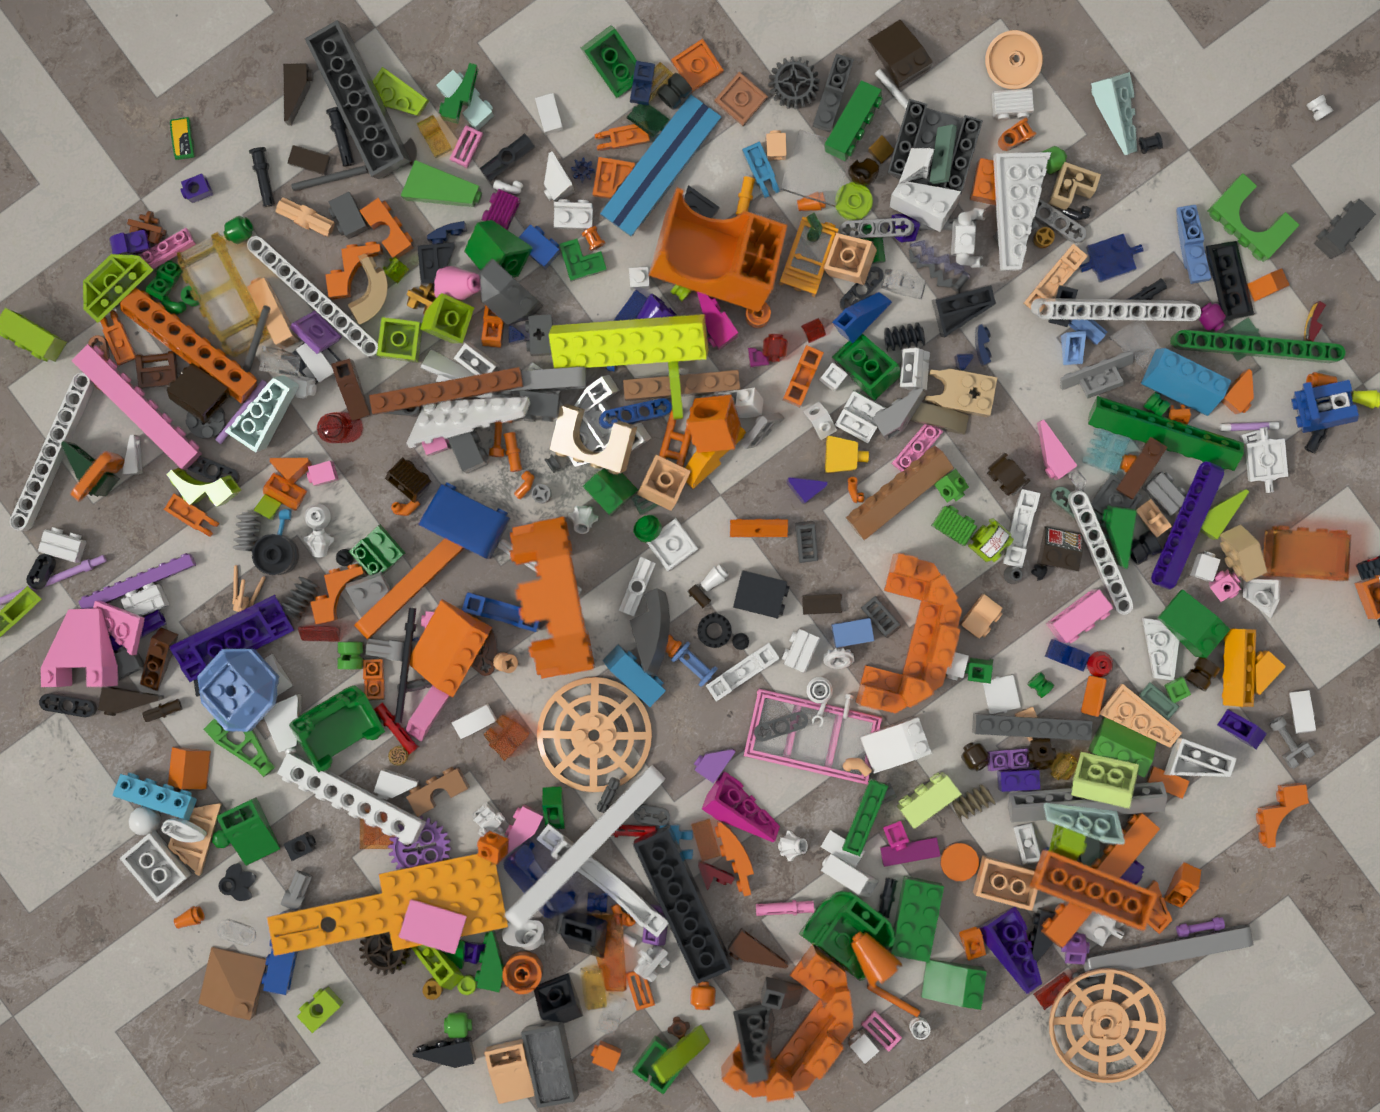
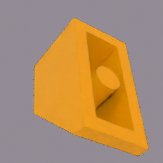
M1263 650L1255 654L1254 694L1260 695L1286 667L1270 651Z

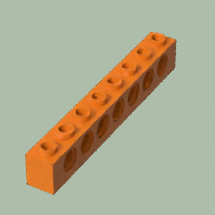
M135 287L120 302L121 312L186 362L195 364L227 386L230 396L242 404L257 387L256 377L252 373H246L236 361L228 359L222 350L215 349L205 337L201 338L191 326H185L178 316L170 314L161 303L150 299L149 294L145 291H140ZM141 308H148L149 310H148V311H141L140 309H141ZM158 319L164 320V322L157 323L155 321ZM178 331L179 334L173 335L170 332ZM191 342L195 345L190 347L185 344ZM208 354L210 357L202 358L201 355ZM223 366L225 367V369L218 370L216 369V367ZM237 377V378H239L240 380L237 381V382H234V381L231 380V378Z

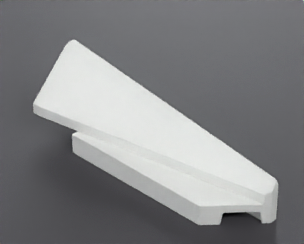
M434 350L429 351L421 365V369L438 375L436 382L475 375ZM490 393L474 397L480 399L511 398L512 394L497 395Z

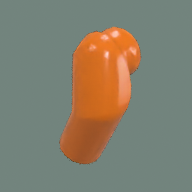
M850 477L848 479V491L854 503L864 502V493H857V478Z
M418 500L415 503L410 501L408 504L394 502L391 505V509L396 515L409 516L421 504Z

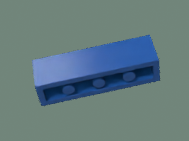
M272 947L271 954H268L266 958L268 969L262 978L263 991L287 995L290 992L298 951L274 956Z

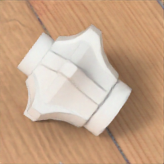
M577 505L574 507L573 513H568V518L573 522L574 530L577 533L585 534L592 527V524L598 521V516L592 512V507H579Z
M314 528L310 535L304 536V541L310 547L313 557L327 556L330 544L334 542V537H331L330 533H326L324 528Z
M787 831L786 836L780 838L778 848L781 851V856L785 855L788 861H793L796 856L806 853L808 844L804 838L794 835L792 831Z

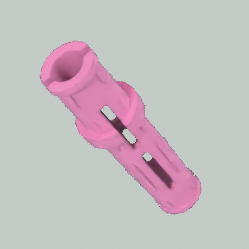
M813 900L756 904L757 916L793 914V916L801 913H814Z

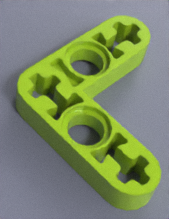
M678 361L668 362L673 419H683Z

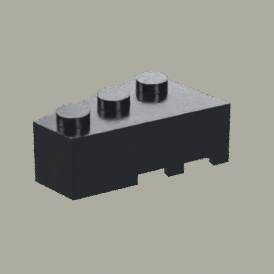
M985 285L933 299L932 303L940 336L945 338L974 317L995 305L992 285Z

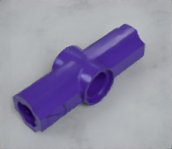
M156 610L143 617L145 619L140 639L167 624L160 610ZM112 635L109 636L114 652L123 647V645H119Z

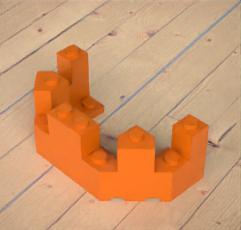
M563 516L512 527L513 532H510L513 549L510 550L512 562L515 561L516 565L538 561L535 569L537 576H541V580L518 584L519 588L516 589L517 600H521L522 608H519L521 620L525 619V623L549 619L550 622L546 623L548 634H552L553 637L533 641L531 646H529L530 657H534L537 675H541V679L595 669L589 632L585 628L571 557L573 550L566 517Z
M901 553L893 554L884 591L921 600L903 672L898 674L865 665L856 698V703L861 706L897 713L906 707H913L933 695L934 690L943 686L947 667L951 668L960 633V629L957 628L962 612L956 601L958 599L946 577L940 574L934 563Z
M815 945L810 946L792 970L790 976L820 999L776 1058L770 1057L768 1080L752 1084L748 1083L740 1043H738L721 1066L722 1081L738 1092L742 1089L752 1098L766 1096L767 1102L795 1098L794 1092L807 1090L816 1077L821 1080L844 1049L842 1042L854 1027L846 972L841 964Z

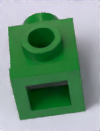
M970 658V663H967L964 673L968 674V681L991 684L994 659Z

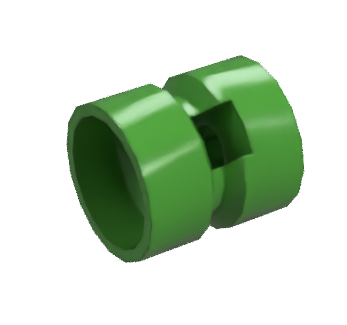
M338 642L337 653L340 654V657L337 658V669H363V658L360 657V654L363 653V642Z

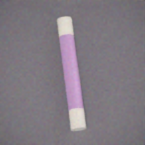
M1279 423L1220 424V431L1260 430L1259 428L1261 427L1275 430L1279 429Z

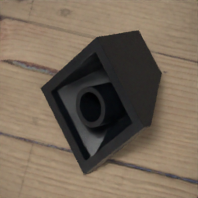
M569 973L541 983L534 989L541 1020L567 1023L583 1016L580 1001Z

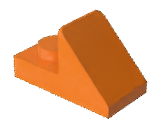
M972 927L959 932L968 961L986 955L980 928Z

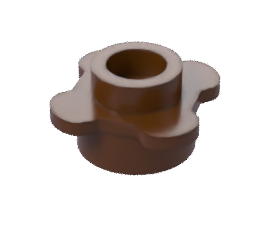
M678 1016L674 1017L672 1025L668 1027V1033L681 1039L685 1037L686 1031L690 1029V1024L680 1020Z

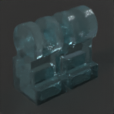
M1095 429L1093 434L1102 440L1091 439L1090 443L1097 448L1106 449L1105 453L1100 452L1098 449L1087 448L1086 452L1094 455L1095 458L1092 459L1084 456L1082 462L1108 474L1116 475L1123 459L1121 457L1124 456L1130 439L1119 437L1104 430Z

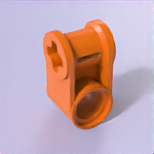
M1024 118L1003 132L999 137L998 145L1002 150L1009 151L1021 143L1030 140L1037 133L1032 131L1028 124V119ZM1004 137H1010L1012 144L1006 143Z

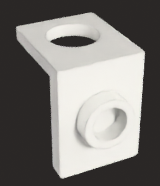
M820 402L803 411L812 423L820 440L837 431L828 411ZM820 409L817 414L810 415L813 410Z

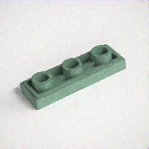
M953 124L938 127L930 176V182L933 184L949 181L957 129Z

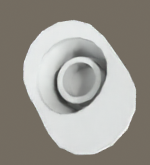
M528 920L518 930L509 922L508 927L502 931V938L508 945L522 947L529 951L535 950L540 945L545 944L544 926L540 921Z

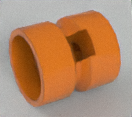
M764 303L759 312L747 308L745 318L748 325L757 329L767 325L771 315L770 307L767 303Z

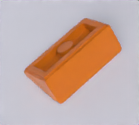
M275 473L271 475L263 487L264 494L294 511L298 509L307 493V490L296 484L291 485L285 478Z
M1094 676L1088 677L1081 708L1082 713L1096 717L1099 716L1107 682L1106 679Z

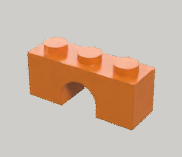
M377 198L361 209L360 212L373 230L380 225L390 227V234L388 238L382 241V244L396 261L414 248L411 244L413 239L408 232L403 233L400 229L403 225L397 216L394 218L391 216L389 211L392 209L387 202H381Z
M808 345L805 346L783 401L799 408L801 407L824 352Z

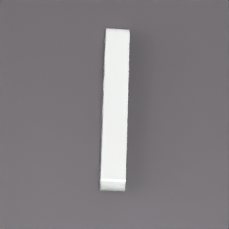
M1072 491L1068 496L1069 505L1111 604L1120 614H1128L1133 609V602L1088 496L1082 491ZM1077 494H1080L1082 502L1076 505L1073 499ZM1084 512L1090 514V519L1087 522H1082L1081 515ZM1091 530H1096L1097 537L1093 540H1090L1088 536L1089 532ZM1103 547L1105 554L1102 557H1097V549ZM1107 565H1111L1112 572L1108 575H1105L1103 571L1104 567ZM1116 582L1119 583V590L1117 592H1112V584ZM1126 600L1127 607L1120 610L1118 607L1120 601Z

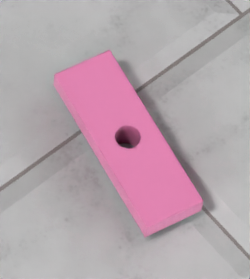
M184 228L139 256L155 269L196 244L189 230Z
M924 424L891 464L903 472L913 461L925 454L943 431L938 427ZM915 444L920 445L921 449L919 451L915 450Z

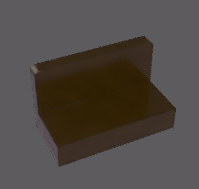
M842 594L802 595L803 615L842 613Z

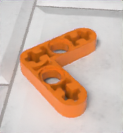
M108 451L102 453L74 487L71 496L78 501L83 500L105 472H119L124 466L125 459L116 453Z

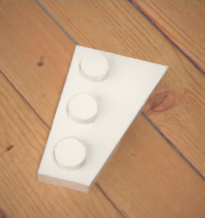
M1142 618L1153 678L1174 680L1179 640L1160 620Z

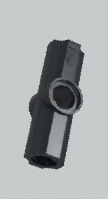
M524 133L508 147L502 148L495 157L480 167V170L487 180L491 182L508 168L514 167L516 162L533 150L535 146ZM511 154L512 159L509 162L503 161L504 155Z

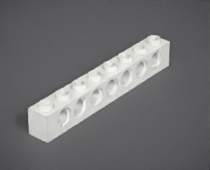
M294 752L286 754L277 773L282 776L281 779L290 784L292 782L298 784L300 790L305 792L311 791L315 793L316 798L332 802L331 805L333 807L349 811L348 814L357 819L361 817L366 820L365 823L367 825L382 828L384 834L399 837L398 841L403 844L416 843L426 824V821L328 770L318 773L311 761ZM300 768L304 771L303 778H300L298 776V770ZM316 777H318L321 781L319 787H317L314 783ZM333 785L337 788L335 796L331 793ZM350 794L354 797L352 805L347 800ZM366 803L371 806L370 813H366L364 810ZM382 812L388 815L386 822H383L381 819ZM399 821H402L405 825L403 831L398 829Z

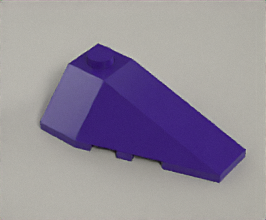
M1015 906L978 927L988 948L1026 994H1029L1042 984L1037 962L1032 955V944L1027 937L1026 923Z

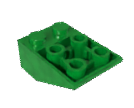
M257 797L216 816L224 834L246 866L281 849Z

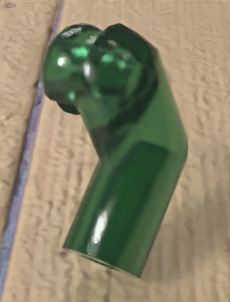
M814 212L806 217L811 225L807 233V239L810 242H816L820 238L823 229Z

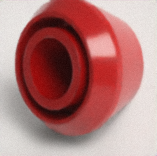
M1103 651L1094 652L1087 660L1088 671L1095 677L1107 676L1113 669L1111 656Z

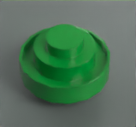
M646 515L635 523L633 532L641 542H651L660 535L662 525L655 516Z

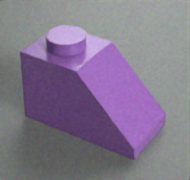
M730 748L708 752L704 756L699 755L694 762L696 766L694 770L714 784L734 755L735 750Z

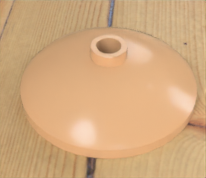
M1006 31L998 35L990 43L985 56L986 69L991 79L999 86L1006 89L1023 88L1031 84L1041 71L1043 64L1041 47L1032 35L1024 31ZM1015 55L1020 57L1019 62L1014 60Z

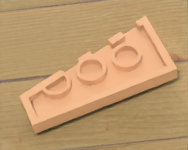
M1124 684L1119 685L1100 710V715L1167 747H1171L1182 734L1180 730Z

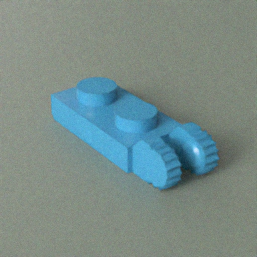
M760 141L743 148L742 152L765 198L769 197V192L764 185V182L768 180L771 182L773 191L775 193L780 192L775 180V174Z

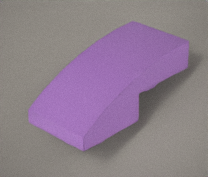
M1028 748L987 751L990 755L989 764L987 765L988 771L1029 768Z

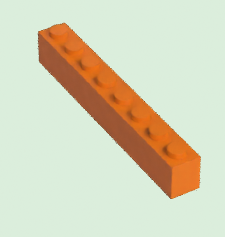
M1143 813L1133 814L1128 819L1126 828H1122L1125 843L1123 845L1109 843L1103 850V856L1100 859L1097 858L1091 864V867L1120 879L1160 828ZM1067 901L1061 902L1055 908V915L1052 919L1049 917L1042 924L1044 928L1041 930L1051 941L1062 948L1092 913L1090 910Z

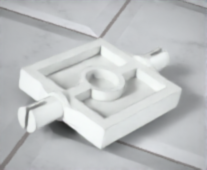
M1268 427L1259 428L1261 439L1255 442L1244 443L1247 475L1250 482L1264 481L1265 492L1270 493L1274 492L1273 480L1288 477L1285 438L1270 439L1268 437Z
M1092 912L1076 931L1079 934H1086V938L1100 946L1104 945L1111 934L1119 939H1122L1123 936L1121 935H1124L1123 931L1115 927V920Z

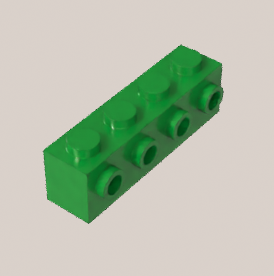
M862 80L860 81L824 144L826 153L845 162L848 156L851 157L856 149V142L863 138L866 125L872 122L875 109H879L883 102L882 89Z

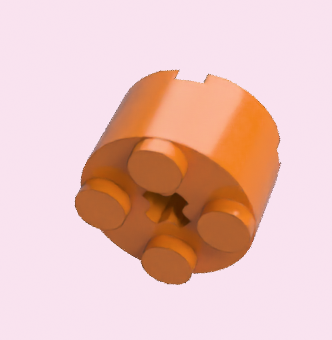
M520 951L509 957L503 969L505 985L517 994L532 992L539 985L543 975L541 960L535 953ZM521 969L527 972L525 976L519 973Z

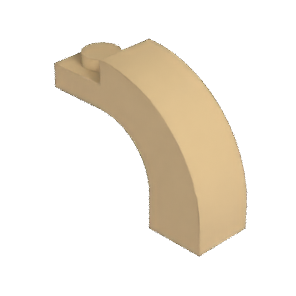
M365 253L358 256L368 277L367 290L362 297L347 304L359 325L370 320L379 312L387 295V279L384 270L381 267L374 269L377 267L372 256L368 257Z

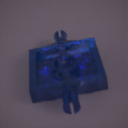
M1124 234L1088 245L1086 249L1089 254V262L1080 265L1079 269H1081V273L1092 269L1099 283L1133 272L1137 269L1133 255L1143 252L1142 245L1139 244L1130 248Z

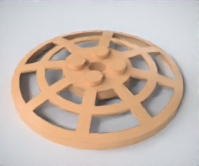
M600 677L575 680L554 693L541 712L537 729L538 748L546 767L562 783L571 788L586 792H604L608 785L597 786V775L610 773L618 767L627 774L624 778L620 779L619 786L633 778L647 759L652 739L649 715L638 696L623 684ZM591 683V695L577 698L571 703H568L562 697L563 693L576 686ZM599 684L615 687L628 695V697L619 704L609 697L599 695ZM556 701L563 710L557 718L554 731L543 730L546 715L552 704ZM591 701L589 713L580 716L574 710V707L580 703ZM598 701L608 703L616 709L609 716L598 712ZM633 702L638 706L643 716L646 732H634L632 720L626 711ZM566 714H568L575 721L572 730L560 731L562 721ZM620 715L626 721L628 732H617L614 721ZM591 730L599 732L600 737L598 740L593 741L589 738ZM543 738H554L556 750L563 760L555 768L546 755ZM560 739H571L575 749L568 756L565 755L561 747ZM628 740L626 750L620 757L613 750L616 741ZM634 740H646L642 756L637 765L632 769L625 760L632 750ZM580 754L590 758V769L579 767L573 761ZM608 755L615 762L609 767L597 770V758ZM569 766L578 773L590 775V786L574 783L563 777L560 773Z
M1114 968L1091 970L1078 975L1068 982L1054 1000L1049 1017L1051 1043L1063 1064L1078 1076L1100 1083L1124 1081L1145 1070L1160 1052L1166 1032L1164 1010L1152 988L1136 975ZM1106 973L1105 983L1092 985L1083 991L1075 984L1088 976ZM1114 974L1128 977L1139 983L1143 988L1133 994L1128 989L1113 984ZM1070 989L1076 997L1070 1003L1066 1016L1055 1017L1061 998ZM1104 989L1103 999L1092 1002L1087 997L1088 993ZM1112 990L1119 991L1128 996V998L1119 1004L1111 1000ZM1148 994L1156 1007L1158 1023L1146 1022L1145 1011L1139 1000ZM1081 1000L1087 1007L1083 1016H1072L1075 1006ZM1135 1004L1140 1021L1130 1020L1125 1010ZM1103 1019H1110L1109 1026L1102 1027L1100 1025ZM1071 1024H1082L1085 1034L1077 1041L1072 1034ZM1054 1025H1065L1067 1037L1072 1045L1065 1054L1060 1049L1056 1040ZM1129 1028H1138L1136 1038L1129 1044L1125 1039ZM1145 1030L1157 1031L1152 1048L1142 1059L1135 1049L1141 1043ZM1090 1040L1094 1044L1099 1045V1055L1089 1053L1082 1047ZM1119 1043L1124 1049L1122 1052L1107 1056L1108 1046ZM1078 1052L1085 1058L1098 1062V1074L1083 1070L1074 1065L1070 1060ZM1129 1055L1136 1063L1135 1066L1123 1072L1106 1074V1062L1118 1061Z

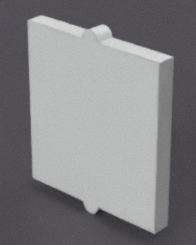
M1013 675L996 676L995 679H991V684L982 683L989 714L1007 713V710L1021 708Z

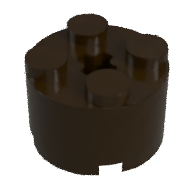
M1004 453L988 467L987 475L996 482L998 480L1002 484L999 488L1007 496H1014L1031 480L1029 478L1024 479L1026 474L1012 459L1007 460L1006 457L1008 455Z

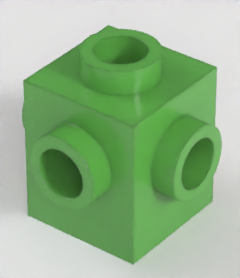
M954 469L934 484L947 503L952 499L957 501L965 495L964 491L969 488L957 469Z

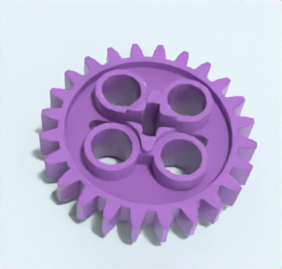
M428 817L417 842L409 845L398 841L399 837L390 836L389 840L394 843L388 845V848L393 849V851L389 852V856L395 857L391 863H398L395 869L443 861V858H449L450 855L446 851H450L451 847L446 846V844L450 843L451 840L444 838L448 835V832H441L444 826L437 827L438 821L436 820L432 824L430 823V817ZM400 823L398 824V828L403 831L405 826ZM425 831L430 832L432 839L424 840L422 833ZM434 842L437 844L435 846L423 847L422 851H419V849H414L408 852H403V849L415 848L418 843H420L421 846H425ZM433 850L436 853V857L429 859L426 856V852ZM410 854L415 855L417 862L410 863L407 860V856Z

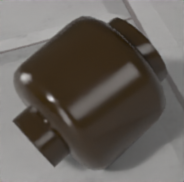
M970 742L963 747L964 752L961 758L970 770L978 772L989 764L990 755L981 743L973 744V742Z

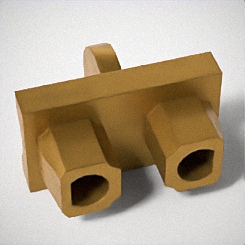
M429 283L427 287L421 284L419 289L415 287L411 290L409 289L406 294L409 296L407 306L418 309L421 302L426 305L423 314H425V311L436 299L433 290L434 284Z

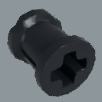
M1159 132L1147 138H1139L1142 154H1146L1147 151L1156 148L1159 150L1163 149V141Z

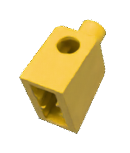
M833 436L826 437V474L853 471L857 469V462L868 463L869 451H858V442Z

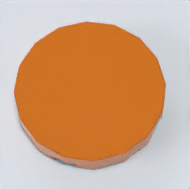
M956 842L948 845L941 854L940 866L948 878L954 881H965L976 874L979 867V858L976 851L970 845Z

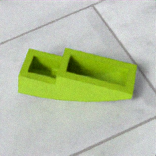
M26 586L0 610V637L42 600L29 586Z

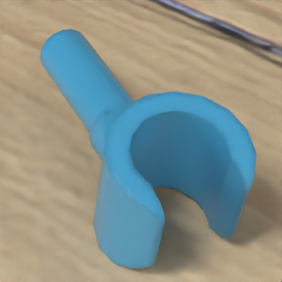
M283 509L279 512L280 524L277 535H282L285 520H291V509Z

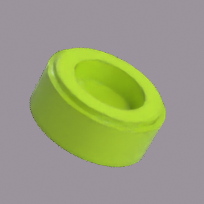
M464 975V978L457 984L459 992L463 995L472 994L477 987V982L472 975Z

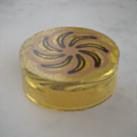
M402 746L393 747L388 754L389 761L397 766L404 764L409 756Z

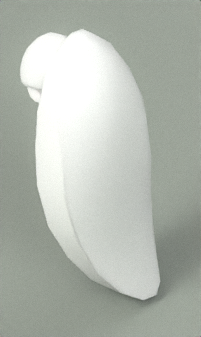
M181 818L168 819L161 828L163 833L182 842H198L207 835V832L199 826Z

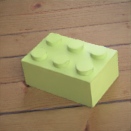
M1081 752L1073 779L1071 795L1130 809L1139 764Z
M935 773L929 778L930 782L925 785L923 783L914 789L915 793L910 796L905 795L898 801L900 803L897 805L898 809L914 829L961 795L945 773Z

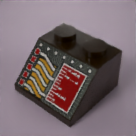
M1045 526L1037 564L1078 572L1083 553V535Z

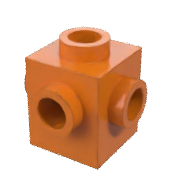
M488 831L477 842L478 856L498 864L508 855L509 839Z

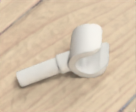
M828 701L821 704L817 715L812 717V724L815 718H820L819 727L823 725L822 716Z

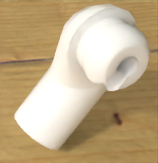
M495 180L493 184L494 189H501L509 194H519L523 187V184L519 181H514L513 185H509L500 180Z

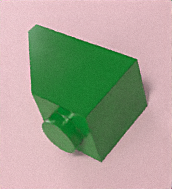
M562 786L543 787L542 808L545 827L549 823L556 829H565Z

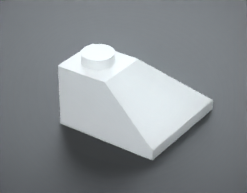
M550 152L544 180L546 188L544 193L549 201L558 202L559 199H564L575 191L554 153Z

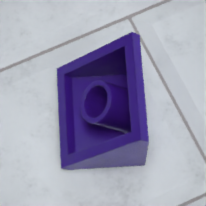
M791 477L786 482L802 504L806 503L827 486V482Z

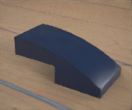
M636 61L630 103L649 106L655 64Z

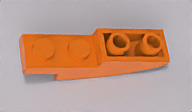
M717 821L718 826L715 827L717 838L721 837L723 845H719L722 857L726 856L727 861L735 860V862L731 863L734 874L738 873L740 880L736 881L739 892L743 891L744 896L751 895L747 876L754 874L748 854L735 833L724 822Z

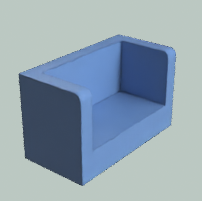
M870 618L831 624L836 648L874 641Z

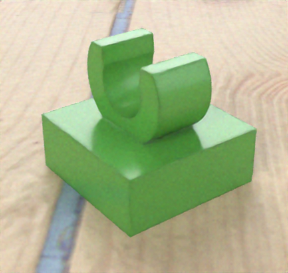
M1179 677L1164 685L1173 703L1191 695L1183 677Z

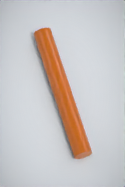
M868 984L866 989L913 1016H919V1009L877 985L871 988Z

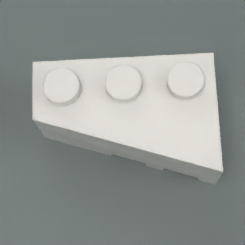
M1178 738L1173 745L1163 775L1231 777L1237 758Z

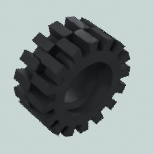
M713 613L706 615L700 620L697 633L700 641L705 646L719 648L730 640L732 627L728 619L723 615ZM712 623H717L722 628V634L718 638H711L707 634V628Z

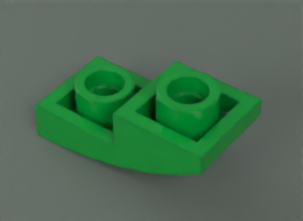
M171 260L163 263L158 268L155 278L146 287V293L163 301L178 281L184 267Z

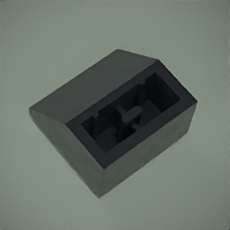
M574 911L562 918L561 937L569 949L604 958L608 921Z

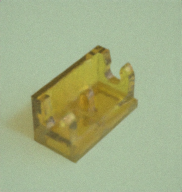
M594 966L592 969L580 968L585 1007L588 1010L607 1007L603 969L598 966Z

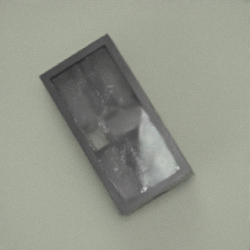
M552 1021L526 1026L521 1034L537 1108L575 1102L579 1092L564 1023Z

